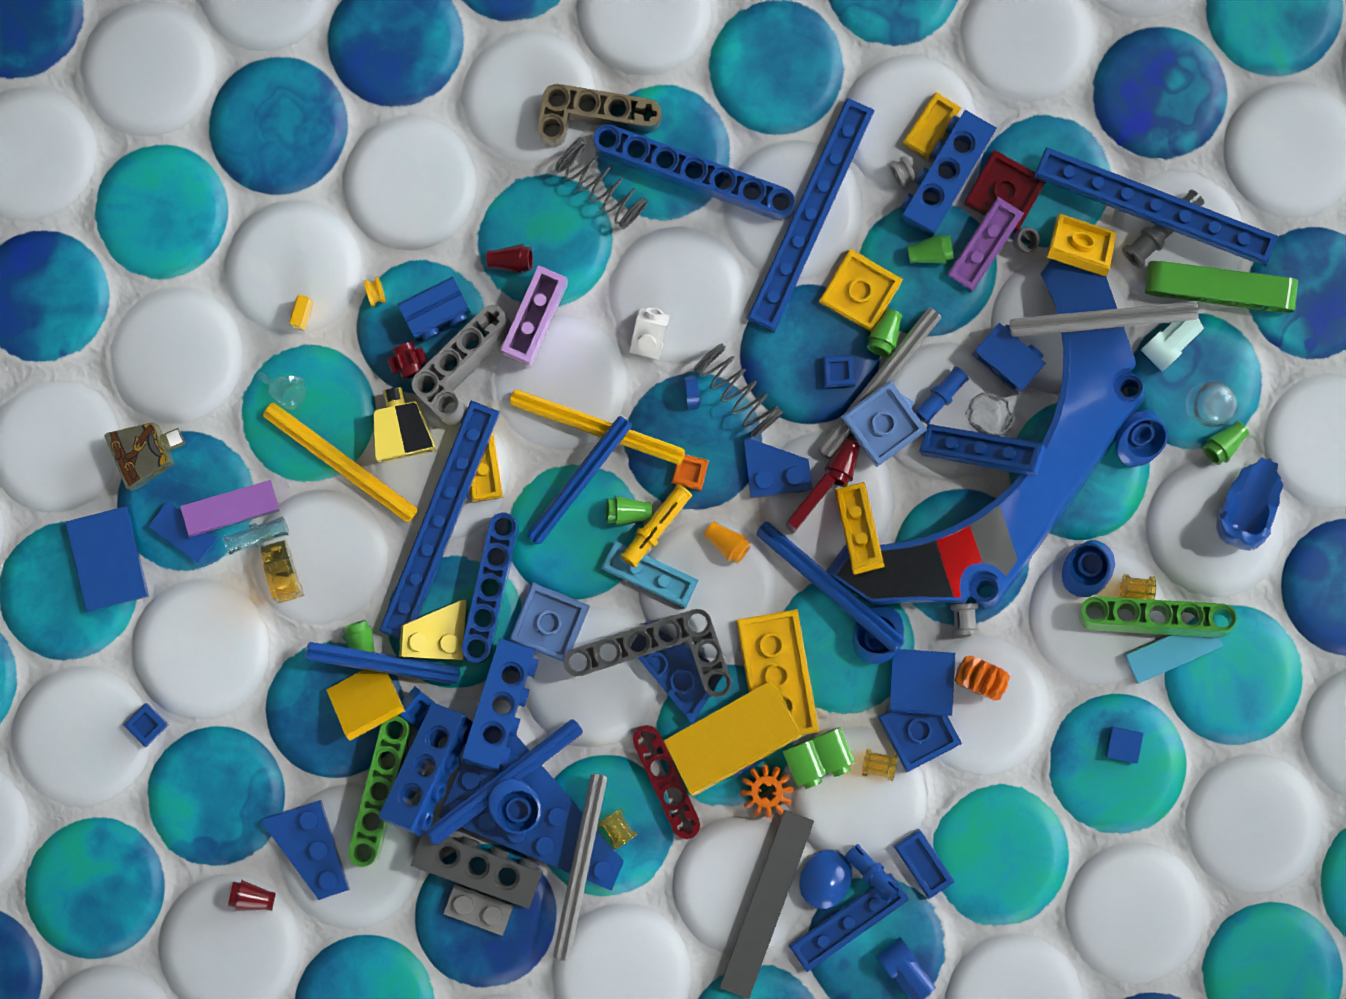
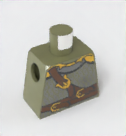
M154 422L104 434L126 489L131 491L139 489L173 467L175 463L170 451L185 445L179 428L162 434L159 425Z

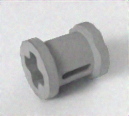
M978 603L950 605V610L954 612L955 630L952 631V636L980 634L979 629L976 628L975 614Z

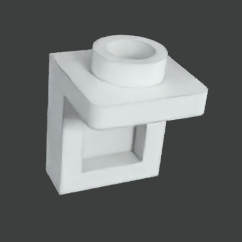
M657 308L640 309L629 353L659 360L670 315L664 314L662 310Z

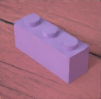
M538 265L501 348L504 356L532 367L568 286L567 277Z

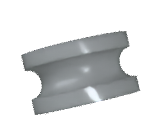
M905 156L900 157L898 163H895V161L890 163L891 171L900 187L906 186L907 181H916L912 166Z

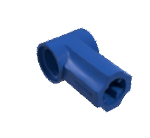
M900 937L875 956L892 979L895 978L911 999H925L936 989L932 980L916 962L917 958Z

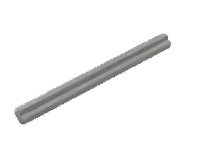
M1192 301L1015 318L1010 320L1009 326L1011 336L1020 337L1198 319L1199 311L1197 302Z
M928 308L847 411L889 380L892 381L941 319V315L937 311ZM841 419L818 446L817 450L826 458H831L844 439L851 433Z
M593 773L590 776L553 957L558 960L568 961L571 956L607 783V776Z

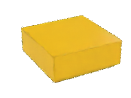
M298 295L296 297L289 320L293 328L302 331L306 329L313 301L307 296Z

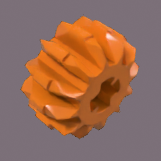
M966 656L959 664L954 679L958 685L991 700H1000L1009 685L1010 675L1004 669L973 656Z
M762 765L763 776L760 777L757 771L752 768L750 773L755 778L754 782L747 778L742 780V783L751 786V790H741L740 795L752 796L751 799L744 803V806L749 808L754 803H757L753 812L755 816H758L762 807H764L766 818H771L770 807L773 806L776 812L781 815L783 809L778 803L782 801L787 805L791 804V800L783 797V793H792L793 787H782V784L790 779L788 775L782 776L779 780L776 779L780 772L779 767H775L771 776H769L768 766ZM765 783L767 786L774 785L775 791H772V793L775 795L772 799L759 797L758 792L762 791L759 789L761 784Z

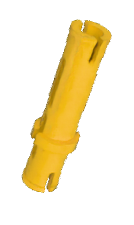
M677 484L643 528L639 527L635 533L637 536L620 557L627 564L636 568L649 549L657 546L659 543L657 539L674 520L687 501L692 498V494L685 487Z

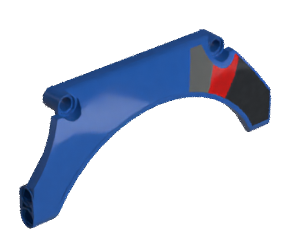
M1053 259L1048 262L1040 273L1055 305L1057 314L1118 309L1105 276ZM1115 327L1061 333L1063 343V376L1060 396L1053 420L1042 442L1046 449L1037 477L1020 474L1014 483L996 500L975 515L953 527L930 536L906 542L880 545L885 567L854 575L847 545H844L826 571L844 587L871 605L913 602L965 604L968 598L972 597L979 606L985 609L996 607L1113 445L1118 431L1126 419L1135 414L1145 399L1142 380L1131 372L1136 365V361L1125 328ZM1129 386L1138 389V392L1132 397L1124 396L1122 391ZM984 586L995 588L993 595L989 598L979 597L980 589Z

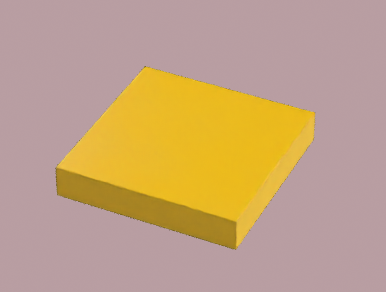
M1058 213L1047 258L1106 277L1111 265L1117 232Z
M849 249L819 303L871 333L903 279L854 250Z
M364 669L326 689L345 736L349 741L405 711L389 673Z

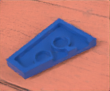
M659 630V636L664 642H671L674 640L672 637ZM642 634L637 635L631 645L633 651L641 652L646 648L647 640ZM679 644L639 657L638 659L693 724L710 695L706 693L692 650L683 644ZM699 655V657H700V659H701L702 661H704V662H710V661H708L707 659H705L704 657H702V656ZM713 674L709 678L708 686L712 691H714L723 675Z
M322 800L260 820L318 900L350 890Z

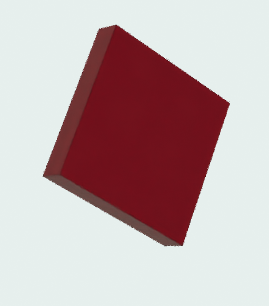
M993 150L963 204L986 216L996 199L1000 197L1024 213L1012 231L1016 233L1046 182L1034 178V171Z
M828 474L821 478L785 525L793 534L835 483V479Z

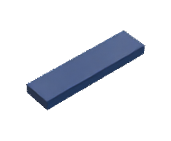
M928 424L919 453L926 457L1037 477L1046 447L1042 443Z
M891 873L888 874V876H889L898 886H900V885L897 883V881L895 880V878L893 877V875H892ZM871 886L788 946L806 972H808L906 903L909 898L902 890L894 900L892 899L888 903Z

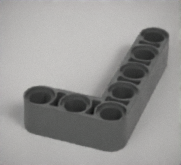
M693 609L574 648L567 652L563 660L564 668L570 675L584 676L689 641L706 693L713 697H722L728 693L731 687V678L709 614L701 609ZM695 614H701L707 620L706 628L701 632H693L689 627V619ZM665 624H672L677 630L676 638L671 642H664L659 636V630ZM634 634H642L647 640L646 648L641 652L633 651L629 645L630 638ZM607 643L613 644L617 649L615 659L610 662L604 661L600 656V648ZM704 644L713 645L717 651L716 658L711 662H704L699 657V648ZM576 653L583 654L587 659L585 669L579 672L570 666V659ZM713 674H721L725 677L727 684L723 691L714 692L709 688L708 680Z

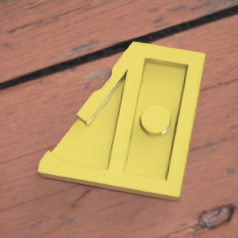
M458 600L444 608L401 625L399 657L463 660L462 644L465 632L466 600Z

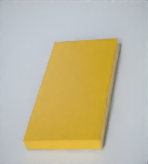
M798 609L737 619L748 691L751 692L772 680L801 734L819 732Z
M771 680L665 739L664 743L690 795L694 797L802 737V734L775 683Z

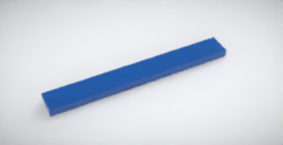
M846 98L747 317L748 321L770 331H776L873 116L874 109Z
M1048 147L1045 148L1034 178L1265 267L1269 262L1278 238L1277 235Z
M470 401L380 626V632L400 639L401 625L419 618L501 413L500 411L475 401Z

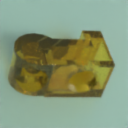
M282 540L262 546L263 567L272 599L279 604L305 596L287 541Z

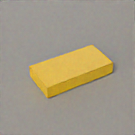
M935 92L902 145L929 160L938 142L942 140L947 132L946 129L954 115H958L961 107Z

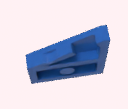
M750 438L743 439L751 498L812 491L809 459Z

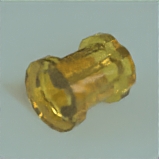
M1129 574L1122 575L1120 598L1155 600L1156 577L1150 576L1148 579L1132 578Z
M866 748L861 776L867 777L868 774L887 777L888 781H893L898 755L892 753L891 756L872 753L871 749Z
M621 808L598 823L600 827L605 828L614 842L612 845L614 849L619 848L638 835L635 830H631L623 818V810Z

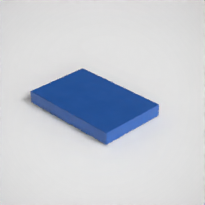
M125 506L66 521L87 612L149 597L128 507Z

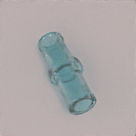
M281 516L278 519L260 525L256 523L251 524L248 529L231 535H225L223 539L225 547L231 555L253 546L256 548L262 547L264 542L289 535V529L284 517Z

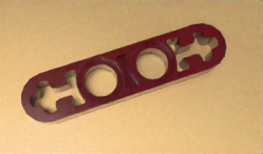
M641 726L633 735V743L669 823L678 837L682 839L693 838L700 830V821L658 730L653 726ZM646 730L648 734L654 733L656 739L652 741L654 749L656 750L661 746L664 753L655 754L648 760H645L643 754L650 752L645 744L640 746L638 740L642 738L641 732ZM659 758L666 760L669 764L668 773L662 777L655 776L651 771L652 762ZM670 787H676L682 792V800L677 805H669L664 800V793ZM685 804H688L690 810L683 811L688 820L694 819L695 824L691 826L692 832L688 834L685 830L679 831L677 828L681 824L679 815L676 814L672 817L670 811L678 810Z

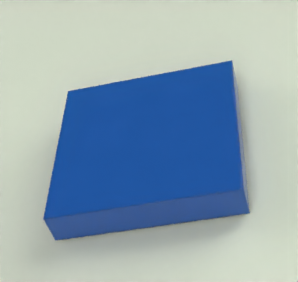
M899 649L892 658L889 712L952 716L956 653Z
M887 711L877 717L906 773L962 744L947 715Z

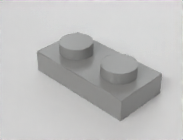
M455 883L444 914L503 936L514 905Z

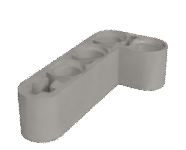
M490 305L482 309L412 380V389L415 394L447 425L455 426L460 424L467 411L464 403L453 391L505 341L512 326V322L499 306ZM495 320L498 322L496 326L492 324ZM483 331L486 332V337H484V335L482 334ZM479 340L476 348L468 349L470 342ZM457 361V365L453 370L446 371L449 363ZM435 383L432 391L424 393L426 385ZM455 403L453 411L444 413V409L448 404Z

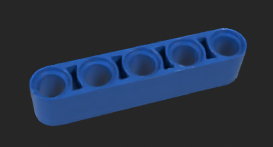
M500 512L495 514L490 520L462 644L464 657L473 663L485 662L490 658L493 650L519 532V525L516 519L508 513ZM502 519H508L512 523L511 532L505 536H501L496 532V525ZM496 549L503 550L506 555L504 563L500 566H493L489 561L490 553ZM487 580H496L499 585L497 594L492 597L485 596L482 591L483 584ZM481 610H488L492 615V621L486 627H479L476 623V615ZM475 640H481L485 645V653L479 658L472 657L469 652V646Z

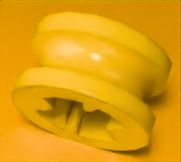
M379 276L375 277L372 282L368 280L363 281L371 307L376 306L375 304L378 301L383 304L387 303Z

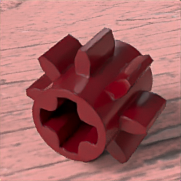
M413 342L393 348L391 351L394 357L387 359L393 375L400 373L401 379L414 377L422 369L421 365L428 363L422 347L415 349Z

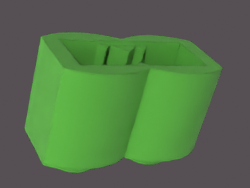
M841 727L782 750L797 787L804 785L805 789L822 783L821 777L826 774L833 773V776L837 777L851 771L850 765L855 763Z

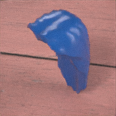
M1261 457L1257 463L1243 467L1237 479L1232 483L1218 511L1216 524L1219 538L1226 544L1241 550L1251 551L1261 546L1271 535V528L1280 504V494L1284 486L1281 476L1277 472L1278 463L1272 462L1271 458L1266 460Z

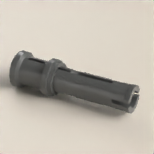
M1191 189L1182 199L1190 202L1198 193ZM1200 196L1193 203L1202 206L1205 202ZM1156 224L1153 227H1145L1140 232L1141 236L1131 245H1125L1122 248V252L1134 266L1142 268L1145 265V260L1154 251H1160L1164 247V240L1173 231Z

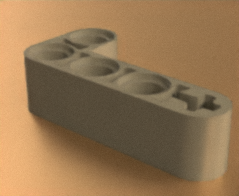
M552 84L545 89L538 121V133L542 143L548 147H558L565 141L569 120L596 125L608 124L625 130L652 133L661 125V108L656 101L647 98L564 84ZM555 95H561L566 99L565 103L560 107L552 106L549 101ZM585 100H591L596 104L595 108L590 112L582 111L579 106ZM615 105H621L626 109L625 114L621 117H614L609 111ZM631 107H634L636 111L634 113V120H631ZM646 111H652L653 117L649 121H644L643 116L646 114ZM549 125H557L561 129L559 134L554 137L547 136L544 130Z

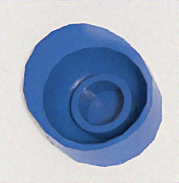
M1144 410L1136 412L1126 419L1118 431L1115 444L1116 454L1122 463L1132 467L1142 466L1151 462L1161 453L1166 446L1168 432L1159 415L1153 411Z
M1089 540L1077 545L1066 557L1063 564L1062 582L1064 587L1077 597L1088 598L1098 594L1106 587L1113 576L1115 568L1113 552L1106 544L1097 540Z
M888 606L870 608L904 637L903 621L896 610ZM858 622L856 623L852 644L859 658L871 664H881L890 660L898 652L889 650Z
M514 778L505 779L493 786L488 796L490 814L498 826L506 832L517 835L524 834L533 830L538 825L542 816V805L538 794L526 782Z
M823 850L811 857L803 868L799 882L800 892L804 900L811 906L827 909L837 905L845 897L851 884L852 870L849 861L844 858L843 854L833 850Z

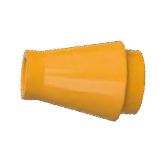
M715 521L709 525L704 533V536L710 540L728 562L732 560L738 564L751 547V543L747 541V536L726 528Z

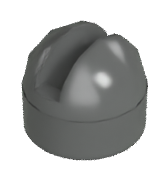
M1030 227L1019 229L1012 238L1013 246L1016 250L1023 253L1036 250L1040 243L1038 232ZM1020 239L1028 242L1029 245H1025Z

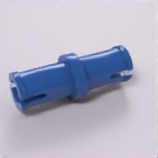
M954 366L952 371L939 385H934L930 389L931 394L914 410L917 417L925 424H929L931 419L944 405L948 406L953 401L952 397L969 380L967 374L959 367Z
M856 844L855 848L852 847L846 853L844 858L863 875L862 880L866 884L870 883L888 903L900 894L902 888L886 874L884 866L880 862L876 863L861 848L860 844Z

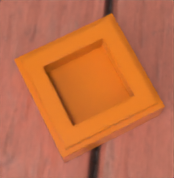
M685 454L682 463L675 466L671 484H680L683 487L702 491L709 460Z

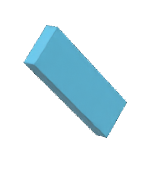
M614 541L601 568L602 570L686 609L699 581L698 579L646 555L638 563V566L633 568L620 557L628 547Z
M1169 635L1124 656L1136 683L1139 684L1219 649L1224 645L1220 638Z

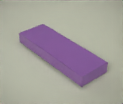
M998 197L947 275L973 292L1024 213Z
M271 480L180 506L189 538L280 511Z

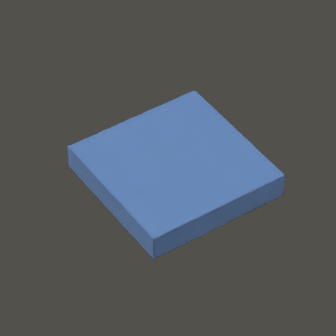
M891 380L840 416L876 467L927 431Z
M532 582L509 640L563 661L567 652L572 650L590 605Z

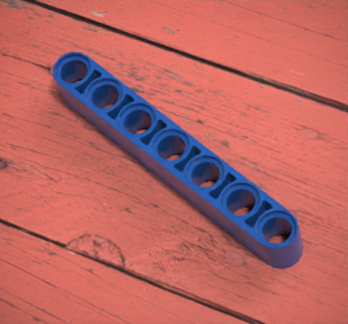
M602 125L594 133L595 150L603 158L775 220H785L793 212L795 198L793 193L785 187L613 125ZM610 135L616 139V143L612 147L606 148L600 145V139ZM633 146H641L645 153L640 158H633L628 154V151ZM662 156H669L674 163L670 168L665 169L658 166V159ZM696 166L702 170L703 174L697 179H691L685 172L689 167ZM719 177H726L731 181V186L723 190L717 188L714 182ZM749 187H755L760 192V196L755 200H749L744 196V190ZM779 197L784 198L788 201L789 207L782 211L777 210L772 204L773 200Z

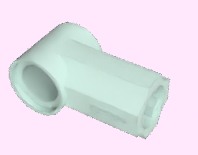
M1199 319L1171 322L1163 332L1159 331L1141 351L1163 372L1182 354L1181 350L1204 327Z

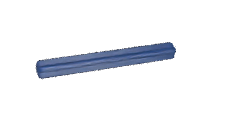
M622 416L616 418L529 530L527 536L533 542L540 544L544 541L628 433L632 424Z
M314 642L308 643L305 653L306 659L310 661L449 684H457L460 677V669L457 666Z

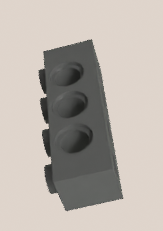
M426 830L424 831L410 866L528 909L531 907L543 874V870L537 869L539 863L521 857L520 862L508 858L509 852L496 847H491L490 851L479 848V841L466 836H462L461 841L447 837L440 844L434 845L427 837ZM444 846H452L456 850L457 859L454 863H446L441 858V850ZM473 857H482L486 861L487 868L484 873L477 874L471 870L470 862ZM509 867L515 871V883L507 885L500 880L499 873L502 868Z

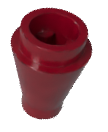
M519 244L497 250H488L486 257L488 269L525 274V271H532L533 269L532 248Z
M844 439L839 449L824 468L825 474L835 479L834 484L837 486L847 487L848 483L853 481L857 456L861 447L860 444L853 440Z
M241 880V883L233 881L228 906L234 907L235 911H272L276 892L265 890L244 880Z

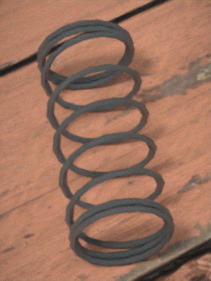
M581 140L576 141L558 160L555 171L560 173L567 169L565 173L566 180H573L582 174L577 185L578 191H585L594 185L590 193V202H597L607 195L602 206V212L609 213L620 206L615 215L614 222L619 224L621 230L626 229L644 210L648 199H645V197L639 199L627 211L621 221L617 222L620 211L634 193L635 188L619 203L605 211L607 201L623 180V177L603 195L592 200L597 186L611 169V166L607 167L591 184L580 189L584 176L598 159V155L579 173L568 178L571 166L579 154L586 148L584 142Z
M721 343L695 365L694 371L699 373V377H704L722 367L711 381L710 389L719 388L735 378L721 396V402H726L745 391L734 405L732 414H738L758 402L743 422L744 427L750 426L770 414L751 432L753 437H757L783 414V411L779 406H775L757 419L746 424L750 416L768 396V393H764L750 404L735 411L744 397L756 385L757 381L751 382L735 394L724 399L727 392L745 372L746 368L741 369L722 383L712 387L716 379L734 359V356H731L712 370L701 374L725 350V346Z

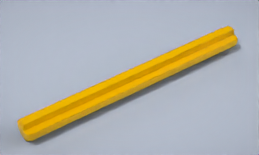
M514 389L509 401L514 407L601 438L613 424L518 389ZM629 430L619 443L677 465L682 463L685 456L683 448L633 430Z
M271 403L267 406L263 417L406 523L412 521L416 516L418 509L412 503L279 405Z

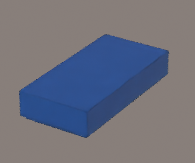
M166 502L149 524L151 529L198 564H200L218 540L209 532L189 538L182 512L170 502Z
M920 829L893 846L928 899L955 882Z

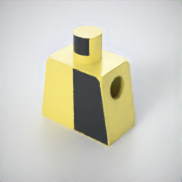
M401 387L383 391L387 408L374 411L376 461L385 463L437 451L419 404L416 401L405 403Z

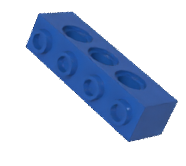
M964 110L961 117L954 115L946 129L950 133L945 144L941 141L938 142L930 156L935 159L930 169L925 167L922 169L915 182L919 185L918 190L914 196L908 193L902 203L900 210L904 211L901 221L925 235L933 237L997 127L967 110ZM957 140H962L968 144L969 151L960 153L955 150L953 143ZM942 166L951 168L954 177L950 179L942 178L938 173V168ZM926 192H932L938 197V203L936 205H928L924 202L922 195Z
M499 639L462 755V763L498 773L500 765L507 766L511 748H507L506 745L509 736H516L521 719L515 716L519 706L525 707L530 689L524 687L528 676L534 678L539 662L538 659L534 658L535 649ZM513 670L518 673L520 679L514 684H507L502 679L503 673ZM497 700H505L510 704L511 708L507 713L499 714L494 711L492 706ZM490 729L497 730L501 734V739L495 744L487 743L483 738L484 733Z
M431 703L379 814V818L389 825L422 837L424 831L430 827L433 821V811L437 803L443 799L446 793V783L450 774L459 765V755L464 744L467 743L473 723L468 717L444 706ZM447 736L445 745L438 748L439 741ZM434 765L433 772L425 776L426 769ZM421 793L419 802L411 805L413 797Z

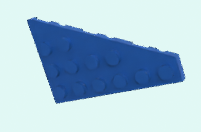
M490 729L484 733L483 738L487 743L495 744L500 741L501 734L497 730ZM517 735L515 737L509 736L506 747L511 748V753L507 766L500 765L498 773L465 763L461 764L439 818H443L530 751ZM541 765L522 780L529 784L538 794L542 805L541 819L533 830L518 835L506 832L495 822L490 814L489 807H486L462 826L464 829L570 873L583 812ZM597 830L586 880L612 891L624 860Z

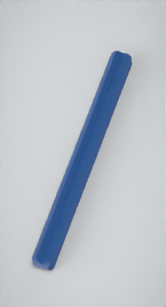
M766 521L758 528L756 534L763 542L889 650L896 652L902 647L905 642L902 635L772 524Z
M574 719L569 720L426 830V835L434 845L440 844L488 807V796L493 786L510 778L523 780L583 733L580 725Z

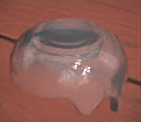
M1218 381L1198 382L1188 391L1185 400L1189 417L1205 427L1224 426L1233 418L1237 409V399L1234 392L1224 383Z
M980 393L969 400L965 411V420L970 431L1001 436L1011 429L1015 415L1011 414L1006 399L998 397L994 393Z

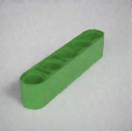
M1150 261L1147 268L1145 294L1257 310L1292 313L1295 312L1298 280L1289 277L1189 264Z
M1093 596L1083 602L1079 613V620L1083 627L1092 631L1222 638L1229 635L1237 621V615L1231 606L1222 603ZM1091 607L1098 608L1102 613V618L1097 620L1091 619L1087 616L1086 610ZM1121 609H1127L1132 612L1134 619L1127 622L1119 618L1117 612ZM1152 611L1161 612L1165 617V622H1153L1149 617V613ZM1183 613H1191L1195 616L1197 623L1187 625L1182 621L1181 615ZM1223 615L1227 618L1229 625L1226 627L1217 626L1213 621V616Z
M401 716L391 718L382 723L349 847L350 861L358 867H366L378 860L381 853L388 823L380 818L379 828L371 830L365 825V817L368 813H375L379 816L387 799L386 797L383 800H379L374 796V785L377 782L384 783L388 788L389 795L404 763L412 727ZM393 721L401 722L404 727V733L398 739L392 738L388 732L389 725ZM386 751L392 752L396 757V764L392 769L384 768L380 762L382 754ZM361 843L369 845L372 849V856L368 861L360 859L357 855V848Z

